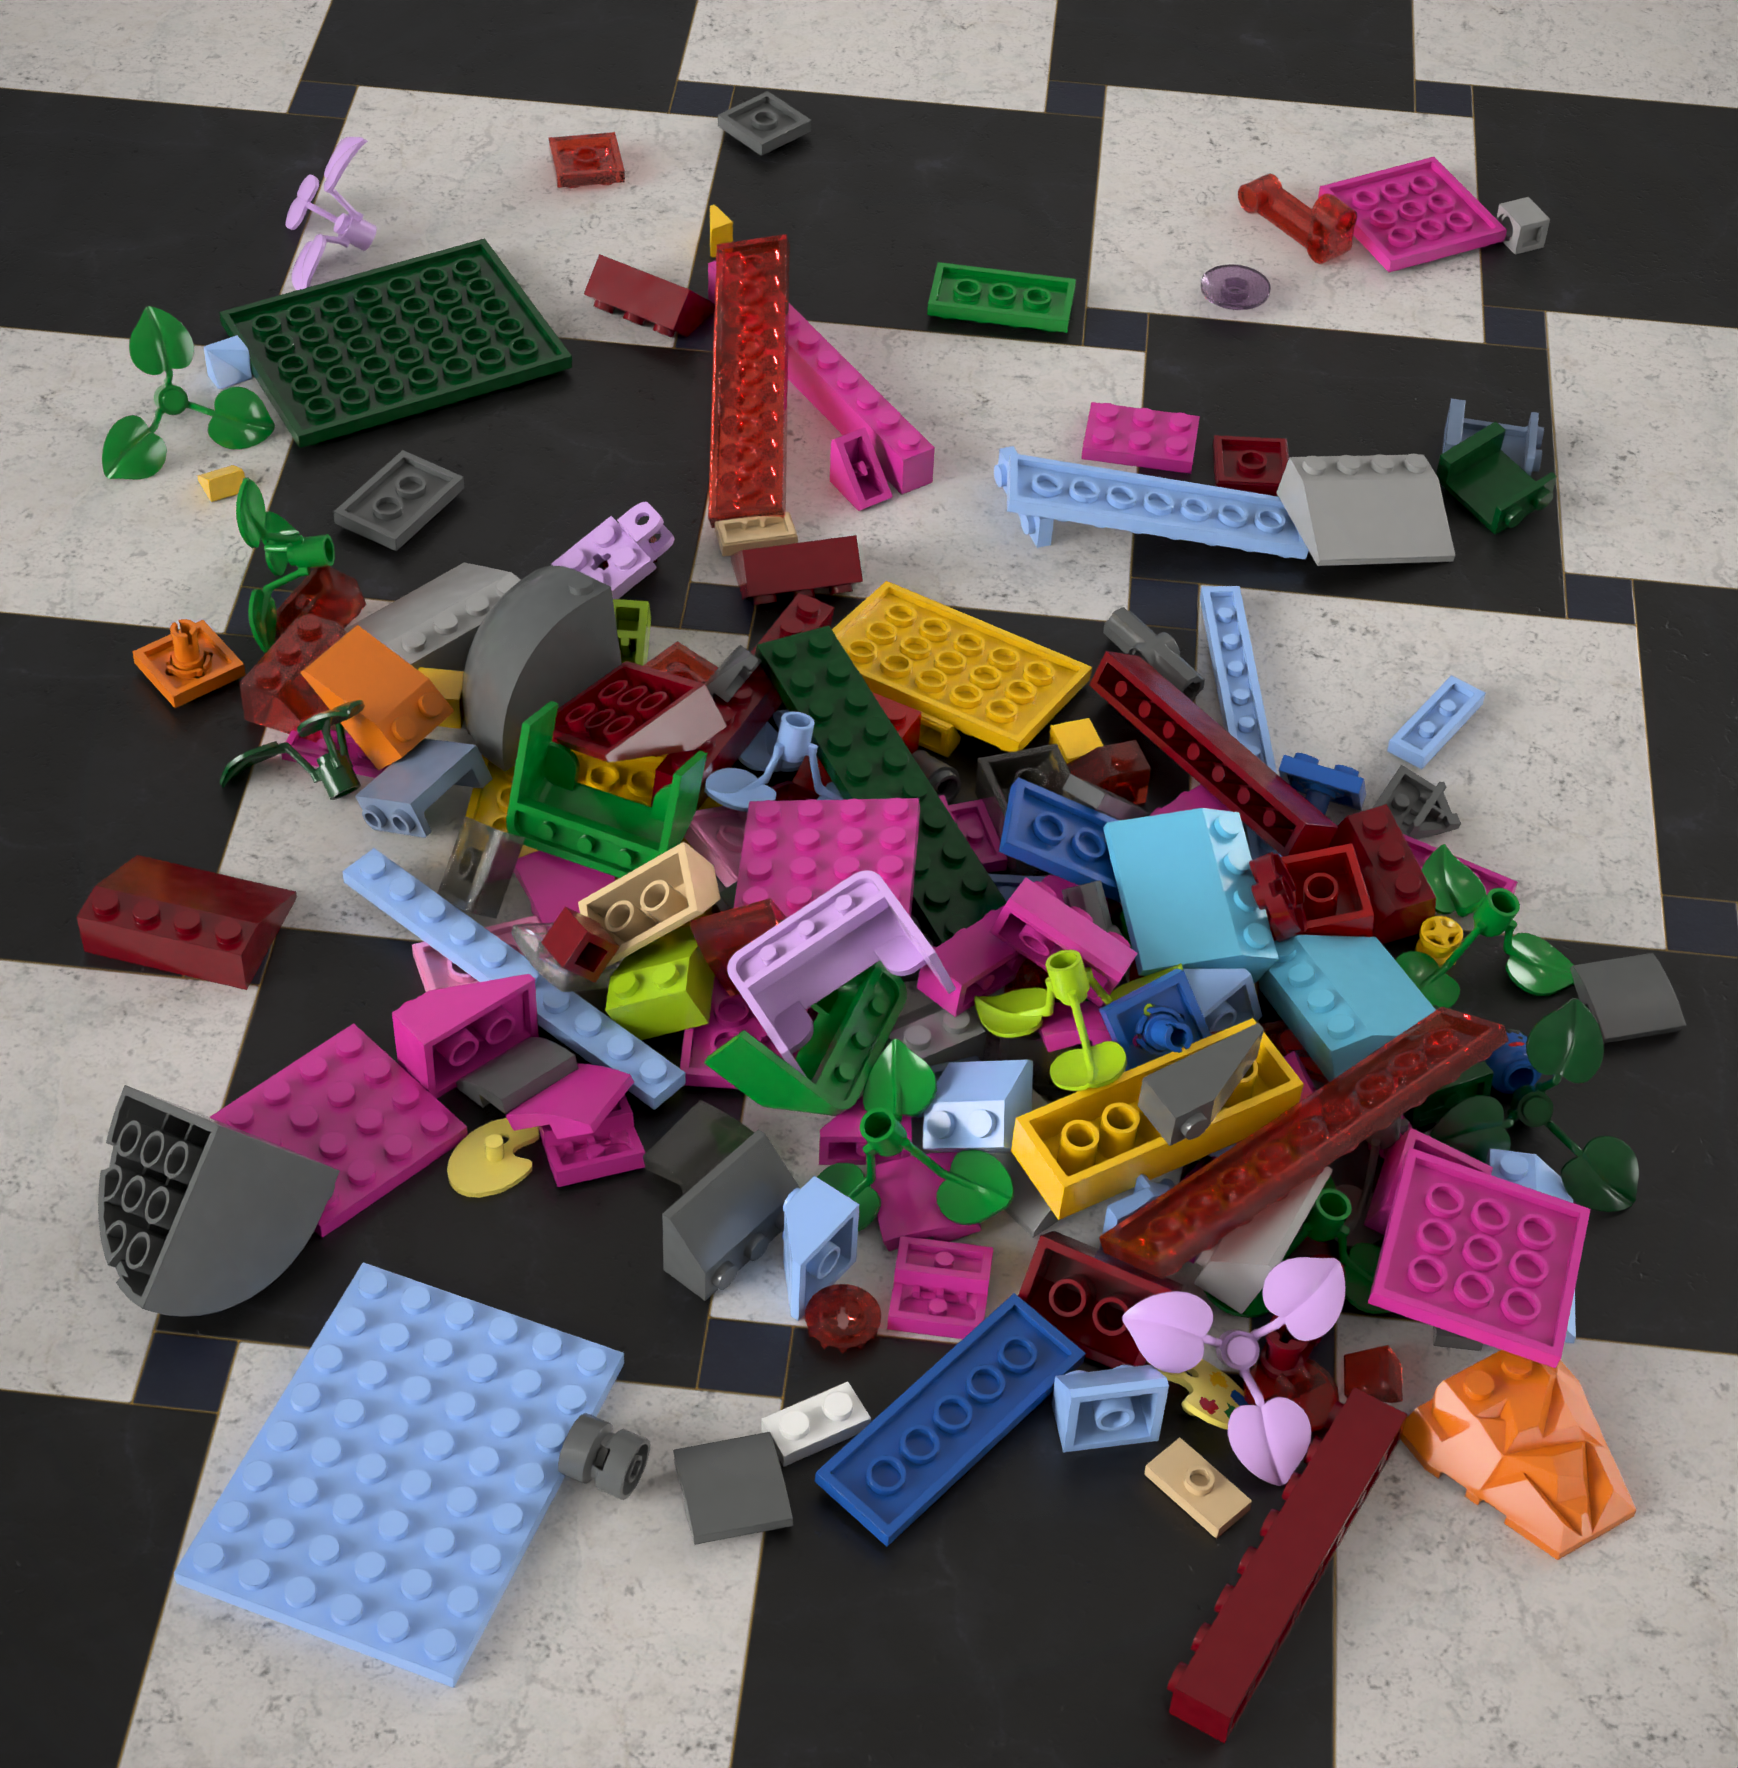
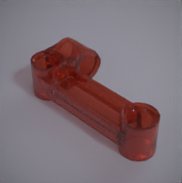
M1271 173L1239 187L1238 200L1241 207L1250 214L1257 212L1304 246L1314 262L1323 264L1351 250L1358 214L1356 210L1335 195L1323 194L1317 199L1311 209L1283 189L1279 179Z

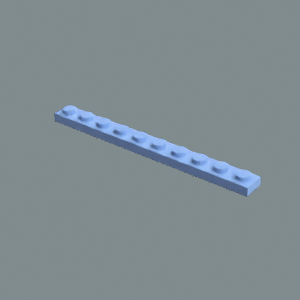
M1201 586L1200 603L1224 729L1277 774L1240 586ZM1242 821L1252 860L1270 852H1273V854L1277 853L1280 857H1283Z
M375 848L342 871L345 884L479 982L524 974L533 976L536 987L538 1025L592 1065L604 1066L630 1074L634 1083L628 1091L652 1109L658 1108L686 1084L685 1072Z

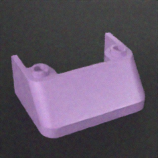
M868 870L851 875L738 950L729 960L727 967L730 979L783 1059L805 1077L806 1075L792 1054L805 1046L810 1041L814 1032L813 1021L806 1012V1009L878 961H881L885 968L896 976L910 975L927 964L948 994L956 990L936 951L882 877L876 872Z

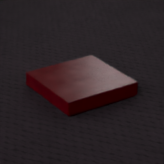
M1214 436L1212 448L1216 487L1278 496L1277 490L1289 460L1287 439Z

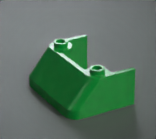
M550 701L522 723L506 817L507 830L515 841L618 878L623 877L682 842L696 812L707 757L706 752L699 750L674 773L672 784L661 788L654 797L653 806L649 807L577 782L580 770L577 756L566 746L552 742L559 703Z
M878 961L812 1005L811 1008L819 1013L813 1023L814 1032L810 1041L800 1048L795 1058L806 1077L745 1030L710 1054L704 1064L763 1107L829 1116L840 1115L856 1103L906 1003L907 989L905 983L900 976L891 974L882 962Z

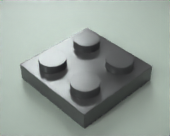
M768 91L718 115V127L761 156L811 132V119Z

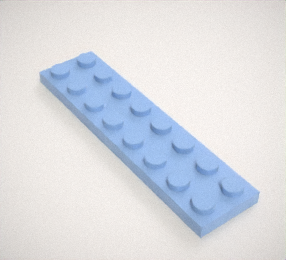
M1010 453L1007 465L1008 512L1024 516L1033 515L1051 518L1061 522L1070 521L1088 524L1098 528L1107 527L1126 530L1135 534L1144 533L1163 536L1172 540L1181 539L1200 542L1209 546L1218 545L1237 548L1246 552L1255 551L1274 554L1283 558L1292 557L1306 560L1309 550L1283 503L1277 496Z

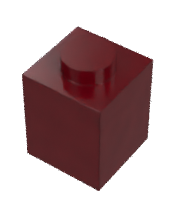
M566 906L541 941L562 968L596 983L620 947L597 921Z

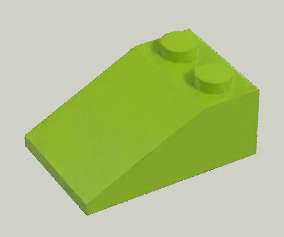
M715 919L672 930L626 956L610 976L605 1008L610 1018L640 1040L709 1024L720 933V923L718 920Z

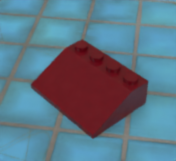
M625 661L558 708L552 742L609 763L700 749L711 744L716 738L715 735L727 727L704 683Z
M136 855L95 885L78 913L77 921L84 952L247 990L297 898V893L292 890Z

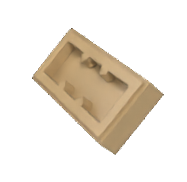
M790 512L715 521V534L722 556H730L741 550L798 543V536Z
M1180 1437L1146 1465L1144 1475L1216 1539L1251 1509L1252 1500Z

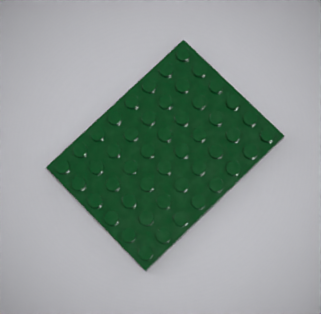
M485 238L219 312L221 324L229 337L238 335L248 348L251 370L254 377L299 448L315 445L325 440L352 434L359 430L386 424L396 419L420 414L423 411L453 404L457 401L487 394L491 391L572 368V355Z

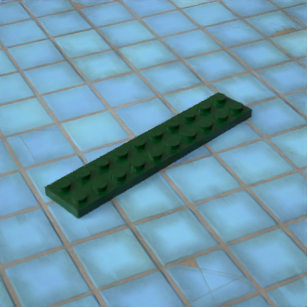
M830 626L757 644L755 656L761 660L760 665L789 712H801L813 718L814 728L811 743L818 746L816 756L844 800L919 798L920 819L912 910L934 946L937 947L949 940L960 929H967L980 921L989 911L997 910L1006 904L1004 897Z

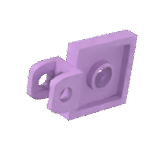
M641 502L632 507L617 521L610 516L551 564L553 566L572 568L610 586L613 599H619L657 568L653 561L672 546L675 538L663 525L664 521L648 502ZM649 516V520L647 523H645L644 525H637V522L641 517ZM654 534H661L657 542L649 543V539ZM604 561H607L609 564L605 570L600 567L597 568Z

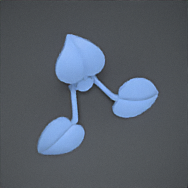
M801 712L784 713L781 716L779 732L767 721L738 758L742 764L750 769L765 771L762 776L757 778L746 770L723 768L708 776L704 790L717 803L733 810L748 812L749 801H775L776 791L765 785L769 782L773 771H797L807 755L809 756L815 792L821 795L817 800H844L833 782L828 783L826 787L821 782L816 756L818 746L811 743L814 720L809 715Z

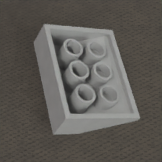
M1424 454L1289 457L1277 494L1317 566L1453 562L1455 551L1439 479Z
M464 562L342 630L340 638L353 627L359 625L417 670L419 667L464 671L468 651L479 626L497 601L521 579L512 572Z

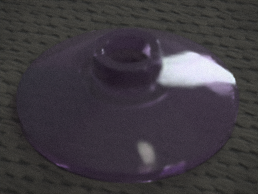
M1236 264L1220 265L1208 270L1203 275L1200 284L1201 292L1207 300L1219 307L1231 310L1256 308L1267 301L1271 290L1268 279L1262 273L1253 268Z

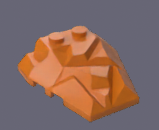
M1500 1350L1443 1380L1436 1388L1433 1398L1418 1406L1406 1418L1400 1440L1426 1471L1438 1479L1443 1473L1467 1489L1464 1497L1476 1505H1479L1482 1500L1506 1515L1505 1525L1557 1560L1631 1519L1636 1513L1635 1505L1590 1408L1581 1384L1561 1360L1556 1368Z

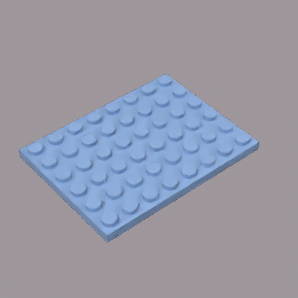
M363 1262L174 1571L176 1583L454 1688L565 1478V1475L558 1471V1462L569 1430L581 1414L588 1413L597 1417L624 1365V1353Z

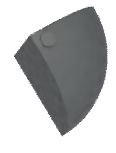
M553 565L545 566L533 571L511 587L491 608L479 626L469 648L463 673V714L467 732L476 741L480 753L503 771L509 770L516 764L522 723L550 701L559 703L558 708H560L622 664L610 586L572 568Z
M124 1085L106 1140L107 1144L113 1146L110 1166L107 1169L101 1170L99 1180L98 1220L107 1265L116 1268L120 1277L116 1283L120 1290L130 1301L142 1309L163 1315L186 1317L201 1316L233 1307L265 1289L293 1263L313 1234L327 1201L332 1197L335 1182L340 1171L205 1115Z

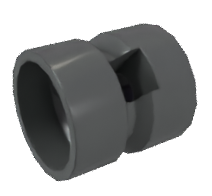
M584 1413L574 1422L564 1441L559 1456L558 1471L584 1484L594 1479L598 1490L625 1500L634 1491L644 1472L650 1452V1441L625 1429L613 1433L611 1423Z

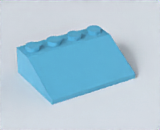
M1198 808L1105 824L1103 830L1132 950L1137 952L1135 962L1138 975L1147 976L1181 963L1183 969L1245 968L1251 973L1253 983L1255 984L1279 959L1266 910L1259 909L1252 893L1251 886L1257 884L1250 869L1249 861L1252 858L1239 812Z
M1296 935L1281 942L1274 941L1279 959L1258 980L1259 989L1336 1091L1458 1044V1036L1376 937Z

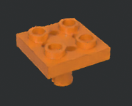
M181 619L179 620V631L177 623L174 622L170 626V635L132 651L134 663L174 708L246 676L244 663L204 620L195 623L192 620Z

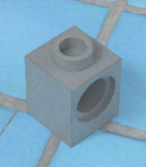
M1529 197L1499 204L1496 219L1507 229L1505 241L1502 242L1515 255L1544 247L1550 218Z

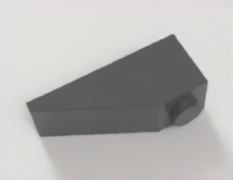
M1259 1023L1143 1077L1138 1107L1169 1146L1185 1138L1188 1140L1195 1139L1210 1126L1258 1056L1264 1028Z

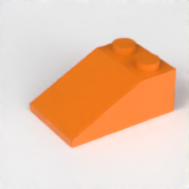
M359 625L353 627L300 672L330 710L347 702L363 700L365 704L364 709L352 718L341 722V724L378 771L403 758L454 712L453 708L428 677Z

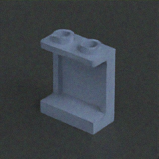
M1451 398L1444 430L1442 453L1493 422L1464 418L1466 400ZM1531 412L1529 423L1526 427L1499 423L1506 430L1501 450L1530 477L1532 471L1539 472L1542 458V450L1538 449L1541 448L1544 427L1538 426L1539 413Z
M424 738L403 758L387 767L355 797L363 810L362 816L365 822L372 829L426 838L432 830L424 816V812L453 785L482 789L493 778L477 745Z

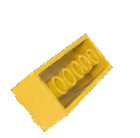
M1251 1018L1194 1042L1187 1050L1182 1047L1183 1052H1171L1125 1071L1116 1081L1099 1088L1089 1087L1086 1090L1078 1091L1016 1117L1011 1152L1057 1219L1060 1220L1134 1188L1136 1179L1140 1174H1144L1149 1180H1152L1294 1118L1304 1086L1303 1082L1263 1031L1256 1060L1210 1126L1195 1139L1188 1140L1185 1138L1171 1146L1168 1145L1138 1107L1143 1077L1256 1024L1257 1022L1254 1018Z

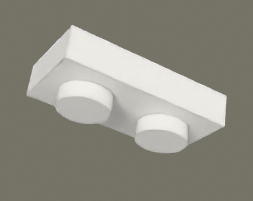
M845 1382L762 1418L761 1430L763 1433H771L778 1459L783 1467L859 1434L871 1423V1417L849 1382Z

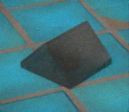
M465 816L437 894L464 911L497 919L525 838Z

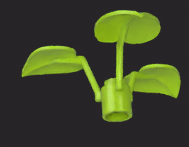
M1062 950L1052 954L1046 960L1045 965L1049 975L1045 979L1047 989L1033 987L1018 989L996 996H975V1006L983 1026L992 1034L1002 1038L1021 1037L1038 1030L1043 1023V1017H1049L1053 1014L1055 997L1061 1000L1062 1004L1071 1006L1083 1049H1074L1059 1055L1051 1063V1079L1057 1087L1064 1090L1082 1091L1089 1087L1099 1088L1113 1083L1123 1074L1127 1066V1058L1122 1046L1115 1041H1106L1094 1046L1090 1045L1079 1004L1087 998L1090 986L1101 1000L1108 1005L1175 969L1183 970V966L1180 963L1119 986L1108 995L1094 978L1091 967H1084L1081 954L1078 951ZM1150 1003L1144 1007V1014L1146 1016L1151 1014L1147 1012L1148 1007H1153Z

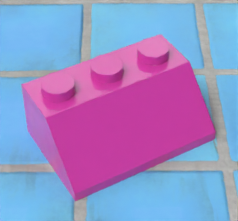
M1026 877L1006 902L989 931L1046 971V960L1052 954L1062 950L1078 951L1081 954L1084 967H1091L1094 978L1108 995L1111 994L1137 955V952L1130 948L1129 942L1124 937L1111 931L1107 933L1093 923L1092 917L1086 911L1075 906L1069 907L1056 898L1055 892L1049 886L1039 881L1032 882ZM1090 986L1087 992V999L1101 1007L1104 1002Z

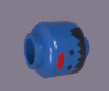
M1504 1029L1495 1032L1483 1042L1478 1053L1479 1062L1485 1061L1494 1072L1492 1079L1493 1088L1503 1094H1513L1521 1086H1534L1542 1075L1529 1062L1526 1053L1528 1035L1518 1029Z

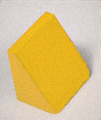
M711 205L710 256L716 257L732 251L733 221L717 206Z
M231 465L197 475V478L210 501L214 502L237 495L243 478H245V473L242 468Z
M922 712L919 745L949 757L960 743L961 736L952 724Z

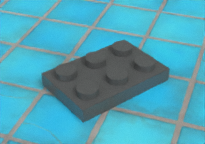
M402 450L333 512L334 522L339 526L397 551L465 489L464 477Z

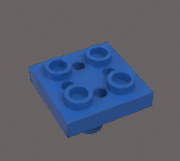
M1295 753L1294 757L1283 755L1279 767L1280 777L1297 792L1306 794L1305 799L1324 815H1326L1330 802L1362 810L1366 798L1364 778L1358 777L1359 772L1344 765H1335L1334 769L1318 765L1319 760L1303 753Z
M1175 969L1099 1009L1112 1041L1121 1045L1125 1051L1127 1058L1125 1071L1171 1052H1183L1182 1047L1187 1050L1192 1043L1211 1036L1185 972L1181 969ZM1150 1003L1153 1007H1148L1147 1012L1151 1014L1146 1016L1144 1014V1007ZM1137 1034H1140L1142 1036V1039H1136V1043L1139 1046H1134L1133 1038Z

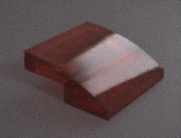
M769 898L691 920L690 928L712 972L730 996L740 994L727 972L731 957L738 950L787 917L774 901Z

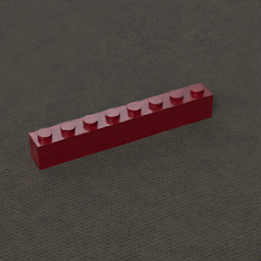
M798 593L758 644L828 625L831 628L834 607L822 603L813 597H807ZM755 646V648L751 651V653H752L753 655H755L756 646ZM760 664L728 703L717 694L713 698L727 727L715 735V740L700 749L670 753L656 768L651 807L653 806L656 793L664 786L672 784L674 773L700 750L706 752L707 757L696 810H698L709 797L704 792L708 776L717 770L731 768L781 705L782 699Z
M1110 651L1105 652L1089 686L1230 811L1239 812L1241 820L1273 849L1284 857L1328 848L1338 829L1335 823L1140 656Z
M1355 1387L1344 1404L1336 1401L1325 1423V1427L1329 1429L1323 1439L1315 1436L1307 1450L1303 1462L1308 1465L1302 1475L1294 1472L1287 1482L1282 1494V1499L1286 1500L1282 1509L1278 1511L1272 1508L1267 1515L1260 1531V1536L1264 1537L1258 1549L1250 1545L1243 1555L1237 1573L1241 1574L1237 1584L1233 1586L1227 1583L1223 1588L1214 1608V1611L1219 1614L1213 1624L1210 1625L1204 1622L1199 1628L1191 1646V1650L1195 1654L1189 1664L1180 1661L1175 1668L1167 1686V1690L1173 1692L1169 1710L1171 1715L1225 1744L1401 1439L1407 1413Z

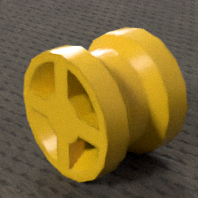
M1445 916L1430 917L1422 923L1419 932L1420 939L1416 944L1415 951L1429 955L1441 967L1462 943L1463 929L1459 923Z

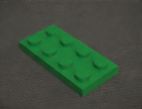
M938 262L928 301L927 315L943 319L953 318L975 321L977 323L1009 325L1015 328L1026 327L1042 329L1048 332L1058 331L1067 333L1076 279Z

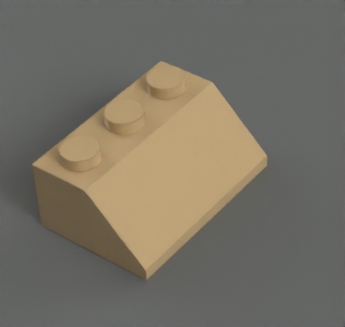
M682 842L582 899L578 904L580 914L597 921L620 946L607 965L608 967L703 914L721 898L714 865L687 843Z

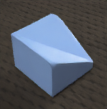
M238 335L204 346L207 373L218 389H224L253 379L249 350Z

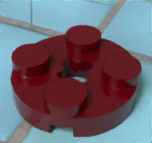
M1273 852L1249 861L1251 872L1257 884L1251 886L1254 899L1260 910L1268 908L1272 916L1269 919L1270 925L1277 941L1281 942L1306 932L1305 912L1302 903L1296 905L1293 891L1297 889L1281 857L1277 853L1273 854Z

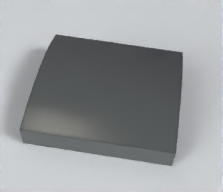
M1654 953L1573 965L1570 968L1578 998L1589 1008L1596 1019L1602 1034L1603 1043L1677 1032L1686 1026L1672 985Z
M529 1037L457 1080L456 1085L457 1089L482 1108L491 1103L506 1114L577 1070L578 1066L575 1054L566 1048L544 1038Z
M770 1432L673 1450L674 1465L683 1492L685 1513L694 1545L793 1526L789 1498Z

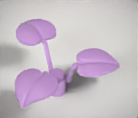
M345 137L342 139L332 153L324 172V176L327 178L324 183V191L330 193L349 212L348 215L342 213L339 217H336L311 203L319 187V180L313 175H308L303 180L297 192V198L294 199L289 208L286 227L290 230H295L301 224L307 209H310L334 222V232L338 234V237L318 234L313 241H308L305 244L292 270V283L296 290L310 287L312 277L326 247V242L340 244L346 248L351 244L366 251L374 240L377 227L362 219L363 214L357 212L335 190V186L352 158L368 142L361 137Z
M1296 1257L1280 1262L1273 1267L1264 1280L1262 1293L1266 1308L1279 1317L1258 1329H1254L1250 1333L1233 1329L1224 1332L1219 1338L1207 1335L1213 1323L1212 1309L1203 1299L1188 1292L1171 1291L1156 1294L1143 1299L1127 1310L1122 1316V1321L1132 1335L1142 1356L1155 1368L1168 1373H1182L1190 1370L1201 1361L1205 1343L1216 1347L1217 1357L1224 1365L1239 1370L1240 1377L1245 1381L1256 1405H1242L1231 1413L1228 1422V1438L1232 1450L1241 1463L1258 1478L1277 1486L1288 1482L1307 1453L1311 1441V1425L1308 1416L1298 1404L1288 1398L1275 1397L1265 1403L1263 1395L1254 1381L1249 1368L1256 1363L1259 1357L1260 1348L1257 1341L1261 1337L1279 1329L1284 1324L1294 1338L1302 1341L1317 1339L1334 1326L1340 1316L1345 1299V1277L1341 1263L1335 1258Z

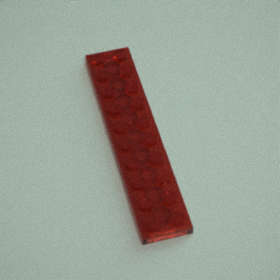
M787 234L717 244L708 520L711 528H715V521L752 516H772L783 519L786 514L790 254Z
M1440 1007L1101 1235L1099 1239L1104 1253L1161 1279L1175 1274L1182 1268L1183 1264L1202 1251L1213 1248L1228 1233L1252 1221L1256 1214L1272 1203L1287 1197L1291 1190L1307 1179L1322 1173L1327 1165L1343 1154L1354 1151L1359 1143L1375 1132L1389 1127L1394 1119L1407 1110L1421 1105L1425 1102L1426 1097L1442 1086L1456 1081L1461 1073L1477 1062L1488 1059L1493 1051L1509 1041L1505 1026Z

